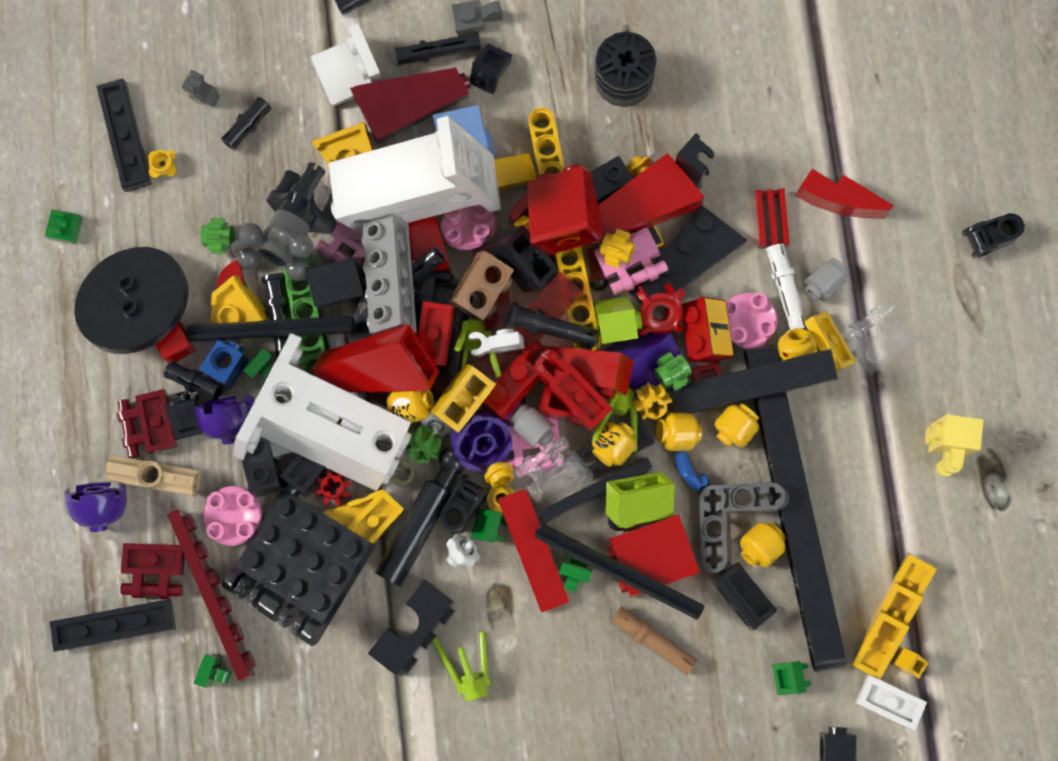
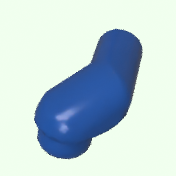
M682 451L674 455L680 476L692 491L701 492L702 489L710 486L707 474L701 473L696 476L688 452Z

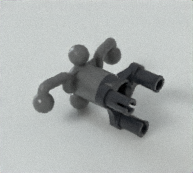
M309 162L302 177L291 170L285 171L277 188L271 190L266 199L275 214L263 233L256 224L247 223L242 226L239 231V239L231 244V251L238 257L242 268L247 270L255 269L260 264L262 256L273 264L285 267L288 277L294 281H301L307 277L306 270L309 269V265L301 258L308 257L313 250V242L307 236L308 233L332 234L337 226L336 219L331 211L332 193L322 211H320L314 201V190L322 176L326 173L320 165L315 170L316 163Z

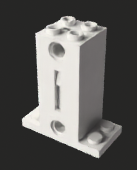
M449 116L438 118V131L434 134L330 162L328 184L332 190L333 202L331 203L332 214L337 221L363 235L362 223L392 213L406 223L478 204L489 212L501 210L494 156Z
M291 333L236 436L232 456L244 460L247 452L254 453L260 438L263 437L377 491L381 483L388 484L400 461L398 459L405 450L412 435L407 432L411 422L298 369L299 360L303 353V350L299 349L302 338Z

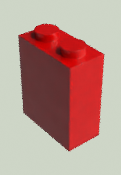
M679 515L609 539L611 545L606 547L609 557L664 585L700 573ZM617 580L621 593L627 592L629 598L643 593Z

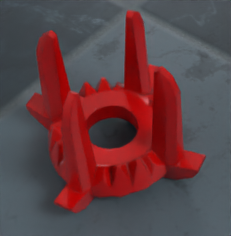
M667 283L664 285L667 293L657 292L649 296L643 286L640 285L638 287L639 292L637 296L643 301L639 310L642 328L637 330L640 336H644L649 332L665 334L672 330L680 334L684 330L680 325L683 317V308L680 302L685 296V291L682 288L676 291L671 284ZM657 306H667L669 310L666 307L663 308L666 317L662 319L653 317V311Z

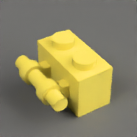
M946 414L931 423V427H927L925 444L929 445L928 453L943 455V459L936 464L937 474L942 477H948L959 472L963 468L964 458L981 450L983 419Z

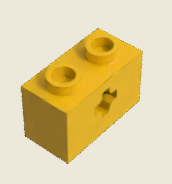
M465 364L429 412L459 433L496 384L474 366Z

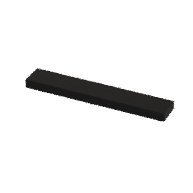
M828 349L690 382L674 391L673 387L666 388V392L672 399V402L667 404V410L669 412L693 414L839 380L832 350Z

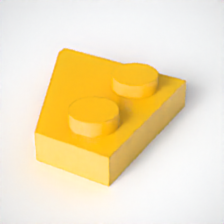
M381 489L366 497L355 499L343 506L332 510L329 509L323 513L375 544L405 512V509L386 491Z

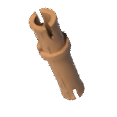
M620 607L615 614L616 616L611 621L612 624H615L631 635L635 643L641 642L681 670L686 676L691 672L692 666L698 660L697 658L692 657L649 627L650 623L648 621L642 622L625 610L624 607Z

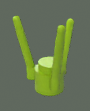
M470 319L462 322L461 332L455 346L456 351H460L462 345L464 346L461 369L466 364L468 351L479 349L482 345L481 340L471 341L469 335L479 332L487 338L492 336V332L485 331V325L479 320ZM490 352L488 354L495 376L500 377L501 372L495 352Z
M628 388L627 396L615 395V399H608V404L613 410L598 423L593 441H598L612 413L626 415V412L630 410V424L635 432L632 437L637 443V411L632 404L636 399H633L635 392L632 389Z
M483 630L479 632L481 677L479 671L472 673L463 647H459L458 652L465 675L461 676L460 679L438 638H435L433 641L437 652L456 684L458 694L464 695L465 702L487 696L488 691L486 687L491 685L488 676L486 637Z

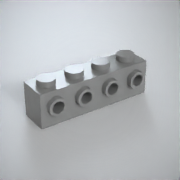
M393 213L362 223L363 236L361 240L365 256L363 269L366 275L367 289L365 291V298L368 303L367 326L369 333L376 335L407 324L411 326L414 333H417L408 223Z

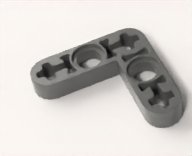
M772 482L711 485L704 488L700 494L701 563L704 569L711 573L720 574L727 571L731 565L730 513L780 511L789 502V494L786 488ZM773 489H775L776 493L781 494V499H777L775 505L769 500H759V494L771 495ZM741 490H748L752 496L749 505L741 507L737 503V495ZM714 492L716 495L721 496V501L716 502V512H722V517L708 516V512L714 513V504L708 502V498L713 497ZM713 521H719L723 527L722 534L717 538H712L708 533V527ZM709 542H723V547L717 546V555L723 558V561L717 564V568H715V564L709 561L710 557L715 556V547H709Z

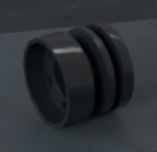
M627 31L615 33L603 41L598 48L595 59V83L597 91L604 100L615 106L628 107L637 105L646 99L652 90L657 62L655 49L650 42L637 33Z

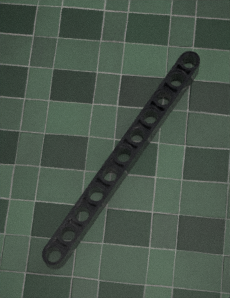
M774 344L744 350L746 369L779 361ZM784 392L754 399L753 402L756 415L759 417L758 424L771 482L782 485L789 494V502L784 509L778 511L782 532L786 537V552L814 672L846 667L845 651L787 393ZM773 489L776 502L777 499H781V494L776 493L775 489Z

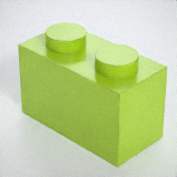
M628 296L593 301L602 344L638 338L637 329L642 328L641 314L637 310V305L632 304Z
M661 471L609 481L606 483V515L619 528H631L635 524L659 522L664 518L673 517L675 483Z

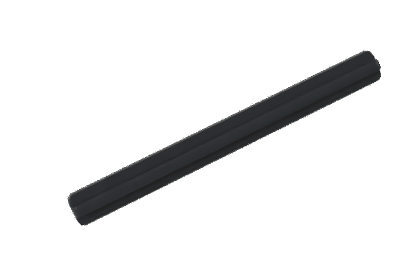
M352 316L196 324L187 327L186 337L188 340L195 342L285 337L291 333L296 336L353 333L356 329V321Z
M540 524L535 533V537L546 544L694 619H699L704 610L703 604L546 524Z

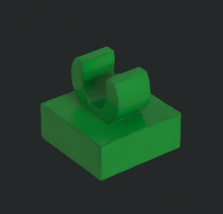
M51 209L45 237L48 240L76 244L83 217L79 214Z
M261 348L242 370L251 378L259 372L267 379L272 370V367L267 362L272 355L264 348Z
M478 509L470 538L490 543L495 541L503 542L505 537L499 536L497 531L499 525L508 526L506 520L501 519V513Z
M566 554L559 574L568 576L564 589L576 592L579 581L588 583L593 567Z
M204 654L193 684L204 688L212 687L214 681L228 684L232 671L220 667L222 657L214 654Z
M801 660L773 664L772 669L777 695L807 692L806 687L811 685V681L804 680L803 669H807L808 665L805 663L801 664Z

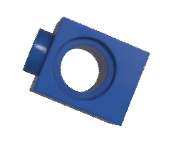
M217 340L199 370L231 389L249 359L242 353L244 348L230 340L227 344ZM225 356H231L232 362L230 366L220 368L221 360Z

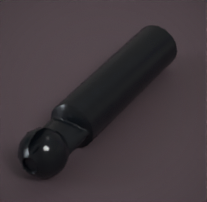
M448 447L441 452L438 460L440 465L438 474L434 480H426L375 571V574L399 587H402L436 525L442 509L451 496L448 486L454 475L461 474L466 469L457 459L452 447ZM460 449L461 453L466 456L465 451Z

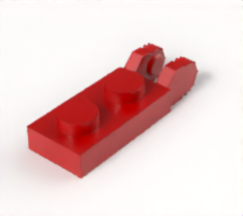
M531 341L523 349L521 356H518L501 376L494 381L496 386L482 402L485 407L502 420L540 380V377L533 371V365L530 364L541 350L542 344L538 341ZM549 350L545 351L536 361V363L543 365L546 369L551 365L546 356Z
M550 350L546 354L548 361L562 373L555 379L539 363L532 367L533 371L543 382L549 385L548 388L591 431L613 408L572 365H568L556 352Z

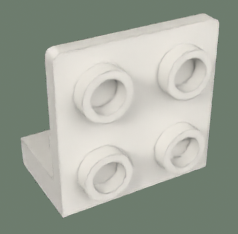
M358 23L348 27L351 38L347 39L346 42L311 56L329 102L333 107L354 98L350 88L356 85L383 81Z

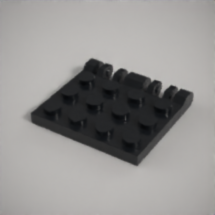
M282 489L237 564L228 570L222 581V587L240 599L246 598L252 590L247 601L248 604L253 608H257L260 613L272 621L278 622L283 628H287L292 624L300 610L304 611V613L297 617L291 631L293 635L300 637L309 646H315L320 641L376 545Z

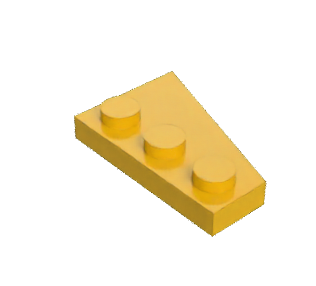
M364 122L311 141L328 166L330 162L374 150L367 125Z

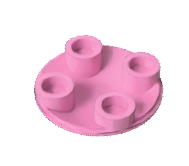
M478 204L444 213L439 230L443 241L448 246L459 250H470L484 245L492 238L497 222L493 212H489Z
M740 293L726 300L733 345L750 349L764 345L773 337L777 329L778 317L774 306L764 294Z
M228 486L211 493L207 498L203 512V521L207 535L218 543L228 546L240 545L250 540L262 520V510L258 499L251 495L249 490L239 486Z

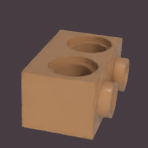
M478 252L447 303L455 306L456 309L472 319L484 321L485 318L489 319L498 306L495 301L499 294H504L510 287L513 280L510 276L514 270L488 252ZM488 267L492 268L496 273L494 283H489L485 278V271ZM473 292L477 293L481 298V305L477 309L470 304V296Z

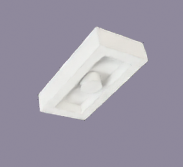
M867 675L855 704L915 731L927 702Z

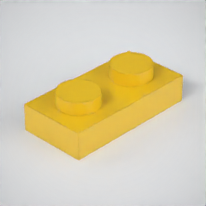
M828 311L812 316L804 321L808 332L815 337L820 351L832 350L837 372L856 363L854 356Z

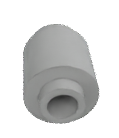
M832 258L830 261H824L805 279V291L815 301H826L846 282L845 278L849 275V272L835 258Z
M527 404L520 407L510 420L514 425L513 429L534 448L539 445L544 448L555 436L552 432L555 425L536 408H530Z

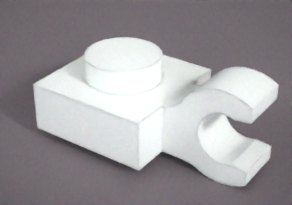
M514 329L499 330L495 336H489L488 338L479 332L469 335L471 341L481 340L482 342L479 349L471 350V354L476 357L490 352L501 353L525 348L523 336L519 332H514Z

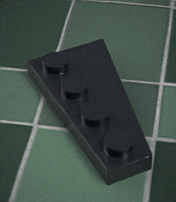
M702 205L653 262L654 265L664 260L668 271L658 275L659 278L652 282L647 280L634 286L635 289L630 291L628 295L642 305L643 301L637 296L640 285L644 287L649 296L657 292L667 293L664 287L667 283L671 284L678 291L680 288H684L692 281L698 279L715 264L720 263L730 253L746 244L747 239Z

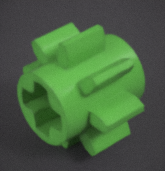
M210 218V223L203 225L201 228V244L203 247H208L207 249L211 250V254H225L226 249L231 247V244L235 241L234 227L228 225V222H225V218Z
M669 352L658 359L657 364L659 367L654 369L658 381L665 389L672 385L674 391L687 385V382H689L687 376L692 372L682 355L674 358L672 353Z
M428 426L418 427L416 433L411 430L408 432L412 435L405 451L409 452V457L418 463H427L431 457L438 459L442 448V438H438V433L434 434L432 428Z

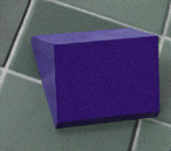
M649 332L644 336L638 334L637 339L617 341L604 349L607 352L622 353L634 361L629 387L634 392L636 389L639 390L648 382L654 386L660 383L654 372V369L659 367L657 364L659 358L669 352L672 353L674 358L681 355L669 332L665 334Z

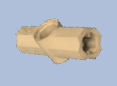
M111 455L105 468V480L193 497H195L201 481L200 471L116 455ZM157 468V480L149 483V472Z

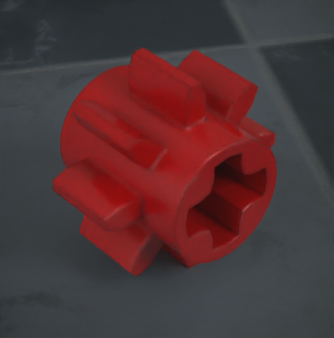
M327 470L326 478H317V481L321 484V489L317 490L315 494L326 496L323 504L328 506L334 500L337 506L340 507L342 506L341 500L344 497L352 498L351 494L348 493V487L352 486L353 482H344L345 476L339 473L337 476H334L332 471ZM332 482L341 485V487L337 488L336 495L328 491V489L332 488Z

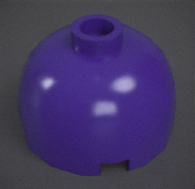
M236 396L219 398L216 401L209 400L203 402L204 408L198 404L195 405V414L199 428L209 438L221 439L224 445L235 443L236 436L254 404V397L244 396L245 401L236 402Z
M476 410L459 433L454 430L451 433L453 452L459 462L472 471H486L485 468L500 461L503 462L509 455L513 445L510 429L505 421L493 412L486 410ZM460 449L465 451L466 456L461 453Z
M111 482L87 483L77 485L76 492L73 493L68 488L64 492L67 513L78 525L89 527L90 532L105 531L108 529V525L117 522L123 516L127 506L126 485L118 483L119 488H109Z

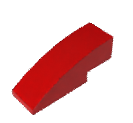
M811 169L796 194V197L818 208L858 218L885 219L894 206L844 174L839 182L835 183L814 169Z

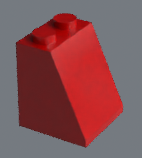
M570 165L565 167L563 172L556 174H540L536 177V180L527 182L530 240L532 245L551 256L603 241L605 234L592 174L583 165Z

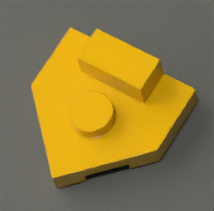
M238 275L232 276L212 292L210 303L212 310L208 324L269 320L264 313L267 309L252 288L245 287Z

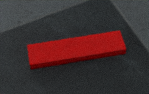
M526 488L499 498V505L541 613L570 602L548 545L535 537L540 524Z

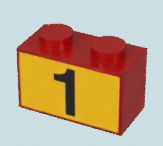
M701 297L681 304L689 362L711 364L733 358L734 352L726 300Z

